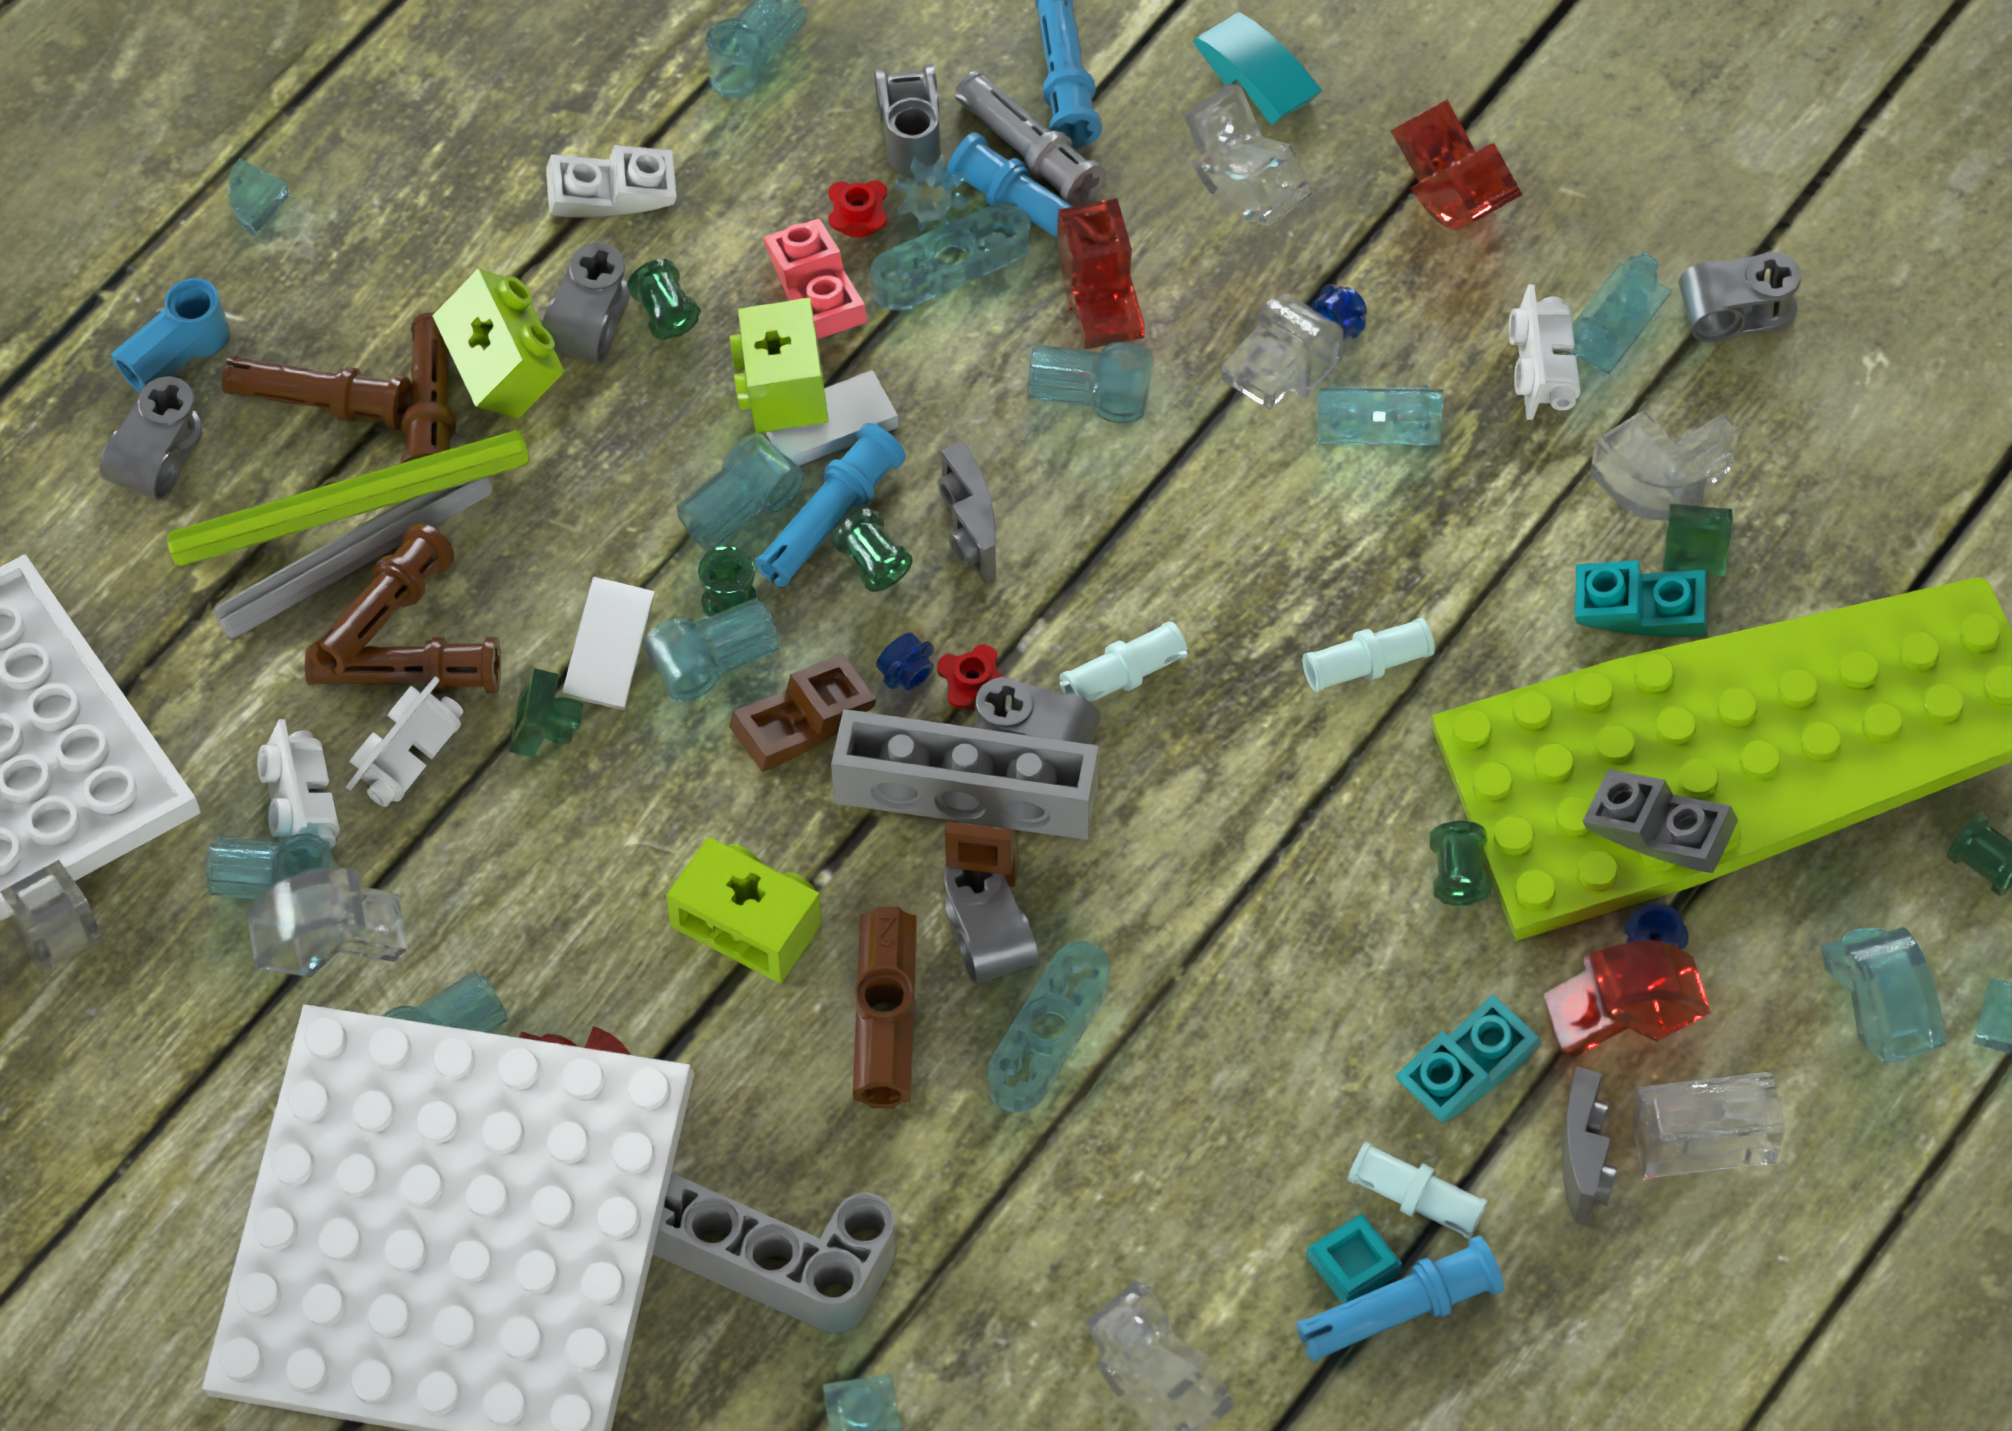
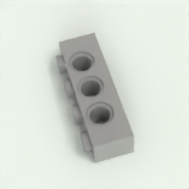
M843 709L831 762L834 803L1088 840L1098 790L1099 746Z

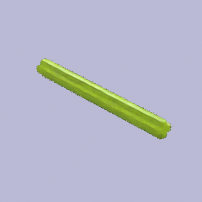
M514 430L170 531L167 534L169 552L177 566H185L526 466L530 462L528 447L521 431Z

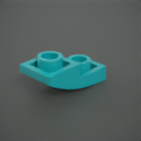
M1240 12L1201 34L1193 41L1225 87L1228 89L1239 82L1271 126L1313 101L1322 91L1306 69L1277 39Z
M1639 560L1576 564V623L1596 629L1634 635L1661 637L1708 636L1709 583L1706 571L1693 570L1642 574Z
M1492 994L1449 1036L1442 1030L1395 1075V1078L1441 1124H1444L1491 1091L1542 1045L1539 1037Z

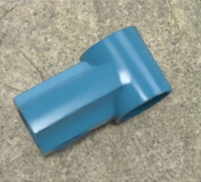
M190 278L173 285L167 292L164 301L165 309L110 354L114 366L139 393L149 382L160 377L172 376L194 356L205 357L213 355L220 351L228 342L230 336L229 324L218 291L212 283L204 279Z

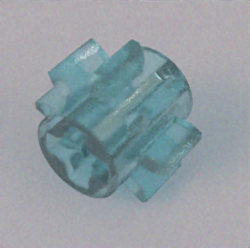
M944 155L939 156L935 165L924 167L922 161L917 157L914 158L911 162V171L914 174L913 180L900 177L897 178L894 185L897 190L907 193V199L899 205L897 213L902 215L911 211L919 218L917 224L919 231L924 230L928 221L939 219L944 228H950L952 224V216L949 212L950 206L957 209H966L969 200L964 195L956 193V187L965 179V172H957L951 175L944 168ZM926 181L932 189L939 186L943 187L944 192L939 201L940 204L936 205L932 198L920 199L919 194L924 185L923 182Z

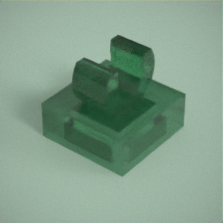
M1669 503L1662 558L1663 571L1705 570L1708 575L1726 576L1733 522L1732 509Z
M537 668L533 669L518 697L509 752L534 758L544 738L559 744L571 743L573 729H579L584 704L572 698H555L559 674Z

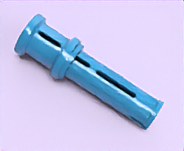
M1035 0L1048 68V76L1043 84V98L1051 106L1053 117L1049 122V131L1064 132L1072 140L1073 148L1089 145L1100 136L1102 122L1098 113L1093 110L1092 98L1095 95L1094 79L1091 74L1084 70L1082 64L1077 24L1073 11V0Z
M974 132L961 141L952 154L947 166L946 174L949 179L956 183L965 181L986 195L987 204L993 208H1012L1086 257L1092 264L1096 265L1106 257V254L1088 239L1093 238L1110 250L1116 238L1115 231L1104 227L1030 179L1029 171L1023 162L1015 158L1008 161L986 146V139L982 135Z
M872 423L863 424L857 431V442L841 460H832L826 466L823 477L825 483L766 551L755 560L757 569L767 580L771 581L774 575L778 573L779 576L774 580L775 585L786 587L794 574L853 507L859 508L867 505L874 498L873 488L890 468L897 469L905 462L906 454L903 447L885 429Z
M1479 1235L1469 1239L1468 1248L1435 1262H1432L1428 1257L1417 1261L1416 1266L1411 1268L1412 1275L1316 1316L1295 1322L1301 1343L1307 1342L1308 1344L1305 1352L1311 1362L1314 1363L1320 1360L1321 1357L1427 1312L1432 1317L1439 1316V1318L1451 1314V1306L1486 1291L1492 1296L1503 1292L1504 1283L1501 1272L1484 1238Z

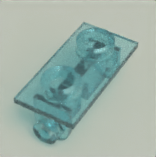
M1641 252L1638 256H1630L1624 264L1620 262L1573 322L1575 346L1572 352L1567 353L1576 355V358L1608 375L1612 372L1672 293V289L1657 282L1659 264L1652 255Z
M1330 383V388L1318 389V443L1441 445L1444 390L1430 389L1429 384H1422V388L1380 389L1337 387V383Z

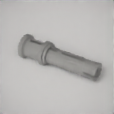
M973 71L961 80L956 89V92L959 94L955 95V99L979 117L985 125L1008 145L1018 151L1025 159V165L1030 175L1036 180L1048 181L1060 192V198L1076 209L1091 202L1099 193L1106 178V170L1097 161H1087L1072 147V140L1064 132L1049 131L1018 103L994 85L982 71Z

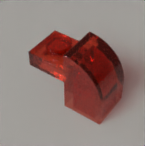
M1448 99L1391 130L1419 182L1411 187L1413 193L1425 210L1446 228L1452 230L1462 229L1523 195L1494 142L1475 151Z
M1118 198L1059 209L1057 238L1063 283L1069 309L1075 312L1085 350L1144 338L1145 324L1130 275L1132 247Z
M1658 941L1627 942L1593 952L1583 957L1586 971L1544 993L1560 1050L1573 1057L1590 1050L1627 1029H1631L1657 1042L1711 1013L1694 957L1670 944Z

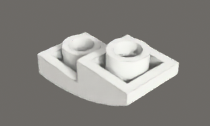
M614 145L609 160L551 154L546 168L550 216L604 217L635 214L674 205L677 198L672 150Z
M593 577L562 692L563 696L625 711L655 591Z

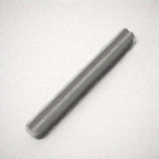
M482 478L397 504L217 605L214 611L218 624L229 638L240 636L400 546L403 535L412 525L419 523L433 527L487 497L492 492L490 478Z

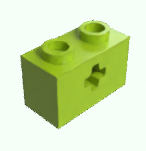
M479 268L436 311L433 318L475 406L519 419L565 371L555 353V342L551 334L542 326L531 303L533 298L529 289L513 276H501Z
M810 297L738 309L741 333L729 335L734 369L735 371L745 370V373L734 374L739 410H752L756 434L829 422L819 345Z
M709 836L666 894L670 927L782 984L822 925L819 892L806 879L792 872L782 874L760 863L759 859L745 847L738 844H729L727 846Z

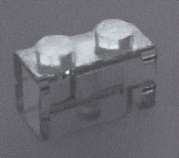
M1771 1071L1638 1087L1635 1100L1636 1105L1632 1114V1128L1644 1179L1738 1168L1739 1163L1755 1166L1777 1162L1780 1151L1779 1145L1782 1144L1785 1129L1774 1077Z

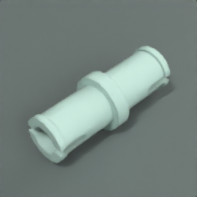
M1417 618L1410 623L1373 633L1370 629H1364L1355 632L1353 639L1317 652H1308L1302 658L1303 669L1311 689L1314 692H1318L1326 687L1363 676L1370 681L1381 678L1385 673V669L1421 657L1433 656L1435 645L1429 625L1423 618Z
M1168 621L1162 624L1161 627L1128 643L1118 640L1105 648L1104 655L1071 671L1061 673L1059 678L1062 680L1060 682L1062 692L1080 696L1092 703L1120 688H1123L1125 691H1131L1142 684L1143 677L1177 660L1185 659L1188 656V653L1185 651L1188 649L1185 638L1179 628L1173 622Z
M1367 1141L1360 1149L1347 1178L1352 1183L1356 1182L1401 1204L1400 1212L1410 1217H1413L1417 1212L1462 1234L1467 1239L1472 1237L1488 1203V1200L1484 1198L1480 1199L1435 1177L1434 1168L1422 1163L1418 1169L1373 1147Z

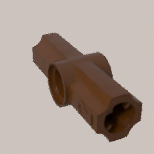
M876 907L873 911L861 914L858 978L854 990L856 1021L852 1097L854 1101L865 1103L870 1108L894 1109L901 1103L910 1102L913 1032L916 1024L915 975L918 922L916 915L908 914L900 907ZM884 1002L894 1003L899 1006L888 1012H880L872 1008Z

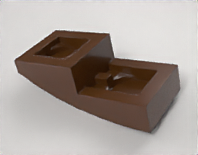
M840 654L790 674L785 691L734 710L729 727L759 769L764 772L807 752L836 735L839 731L843 709L868 712L875 707L877 698L845 655Z
M947 821L945 829L946 867L1004 874L1008 885L1015 887L1019 867L1018 840L1015 830Z

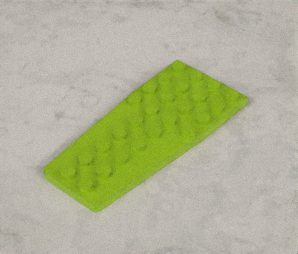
M1975 577L1613 659L1431 715L1432 729L1514 939L1519 941L1701 885L2011 763L2012 629L1991 584L1986 579ZM1608 769L1666 780L1673 795L1731 806L1739 821L1714 873L1690 869L1647 856L1586 829L1582 821Z

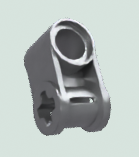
M925 64L922 71L887 74L884 69H875L878 114L880 123L883 122L887 157L891 168L898 174L906 177H920L929 174L936 169L940 163L941 156L939 101L934 64Z
M596 242L583 246L572 257L556 297L551 300L542 322V326L551 334L555 342V353L597 365H602L606 360L613 344L615 331L630 297L627 283L623 279L625 263L622 254L617 248L607 243Z
M1767 252L1758 256L1721 262L1706 261L1688 268L1680 276L1678 283L1693 336L1703 342H1719L1730 337L1760 332H1776L1787 328L1793 323L1797 314V300L1794 294L1800 286L1801 269L1795 260L1779 252ZM1767 269H1770L1769 282L1764 281ZM1774 302L1779 303L1778 313L1775 316L1773 315Z
M170 376L160 377L149 382L142 389L139 398L122 425L109 438L104 448L99 467L100 476L103 479L156 501H161L167 497L178 478L181 468L202 436L201 420L194 411V394L186 382L180 378Z
M1001 677L988 681L978 691L975 707L978 719L974 724V728L1092 745L1101 716L1094 704L1080 696L1057 693L1021 683L1013 678ZM1007 695L1012 697L1011 708L1006 707Z
M946 867L944 875L947 892L945 901L946 916L957 938L967 972L974 984L977 985L1038 964V951L1032 930L1023 911L1018 908L1004 874Z

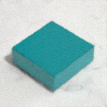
M1363 1213L1307 1247L1306 1258L1342 1304L1375 1291L1401 1274L1402 1263Z

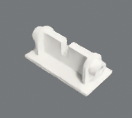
M1528 284L1520 308H1513L1509 318V341L1511 345H1518L1520 357L1515 366V392L1517 395H1524L1527 420H1533L1539 403H1551V406L1556 410H1568L1574 407L1576 399L1581 393L1576 355L1553 354V352L1573 351L1575 344L1571 310L1559 297H1547L1541 300V302H1536L1535 286L1532 284Z
M436 676L422 693L410 686L387 715L396 722L395 726L384 739L373 732L349 762L358 768V771L347 784L346 788L351 791L358 781L362 779L370 785L367 793L377 804L387 807L391 801L399 802L404 797L407 789L427 766L408 751L411 746L414 745L432 760L450 736L461 727L459 720L463 714L461 706L449 697H443L439 701L430 694L440 681Z
M279 719L267 745H262L259 749L257 770L260 781L268 784L271 799L268 812L270 833L273 837L279 838L283 862H290L299 844H310L311 849L318 852L333 848L336 845L335 838L340 833V827L332 793L308 792V789H326L329 784L322 743L314 738L312 732L306 730L297 731L288 736L285 719Z

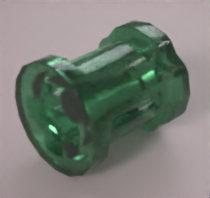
M655 259L643 264L633 272L627 282V289L635 301L642 302L650 317L648 327L655 338L661 340L680 337L690 331L698 323L701 312L694 298L688 297L684 293L678 282L680 271L675 263L668 259Z
M868 508L849 516L836 529L832 539L836 549L849 555L862 572L860 575L861 582L870 592H879L888 589L900 581L910 570L913 560L908 550L904 546H896L883 529L885 526L884 519L880 513Z
M723 546L709 551L700 560L698 567L700 585L705 590L701 597L704 615L710 622L729 628L740 626L749 621L758 605L756 590L752 586L755 576L753 560L745 551L737 547Z
M1979 812L1955 838L1947 853V859L1954 864H1958L1961 861L1991 882V891L2001 897L2012 887V841L1989 825L1991 819L1989 816Z
M1451 821L1435 827L1429 833V847L1437 854L1438 877L1433 881V896L1443 904L1453 906L1471 905L1485 900L1491 894V879L1483 871L1482 849L1487 844V831L1483 826L1470 821Z

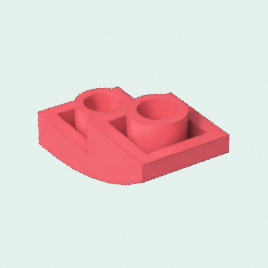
M819 218L806 223L792 225L786 230L763 237L768 255L789 301L810 297L817 339L868 322L865 304L843 270L840 250Z

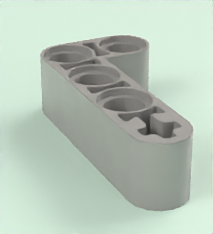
M671 1173L652 1254L820 1330L831 1333L846 1332L855 1327L864 1317L895 1260L897 1253L895 1217L888 1201L879 1195L867 1192L854 1194L844 1199L838 1206L821 1238H817ZM866 1228L874 1229L881 1233L877 1238L864 1242L851 1237L854 1232ZM714 1230L729 1234L726 1239L718 1243H706L699 1239L703 1234ZM771 1257L785 1258L789 1261L785 1267L779 1270L771 1271L759 1266L762 1261ZM830 1284H841L850 1289L848 1293L835 1298L826 1297L819 1293L822 1288Z

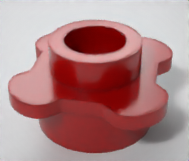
M871 180L866 184H849L846 181H838L832 184L828 190L829 199L833 201V211L828 216L831 228L854 238L867 237L884 228L888 222V216L882 210V201L887 198V187L877 180Z
M984 644L977 645L972 652L959 656L946 654L939 659L937 673L947 681V697L952 706L975 710L977 693L982 685L992 679L1006 678L999 674L995 664L998 655L993 647ZM969 673H976L979 677L969 679L967 675Z

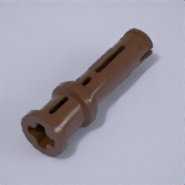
M422 313L413 319V323H411V406L405 411L401 419V431L407 438V452L401 457L400 464L449 450L450 439L456 432V418L451 409L447 407L448 347L433 318L435 313Z
M230 355L226 360L227 365H231L233 368L224 365L222 372V390L226 394L253 396L331 410L332 415L341 421L351 422L354 417L383 421L388 429H401L402 415L411 404V381L406 376L396 375L392 380L364 376L358 368L352 367L340 369L337 373L322 372L308 368L256 361L235 355Z
M419 523L412 525L402 537L401 547L393 555L384 556L376 563L373 568L372 582L309 648L310 657L320 670L333 676L335 673L338 675L342 674L347 665L400 607L414 605L422 598L425 593V584L434 574L446 572L454 562V551L446 537L437 529L427 524Z
M433 637L432 640L426 641L425 646H364L347 665L344 672L340 675L335 673L334 676L323 672L314 664L309 654L311 645L307 646L305 652V678L308 685L425 684V687H427L436 676L440 681L432 690L433 693H445L447 687H484L486 693H498L500 688L501 648L498 637H486L484 643H447L444 637Z

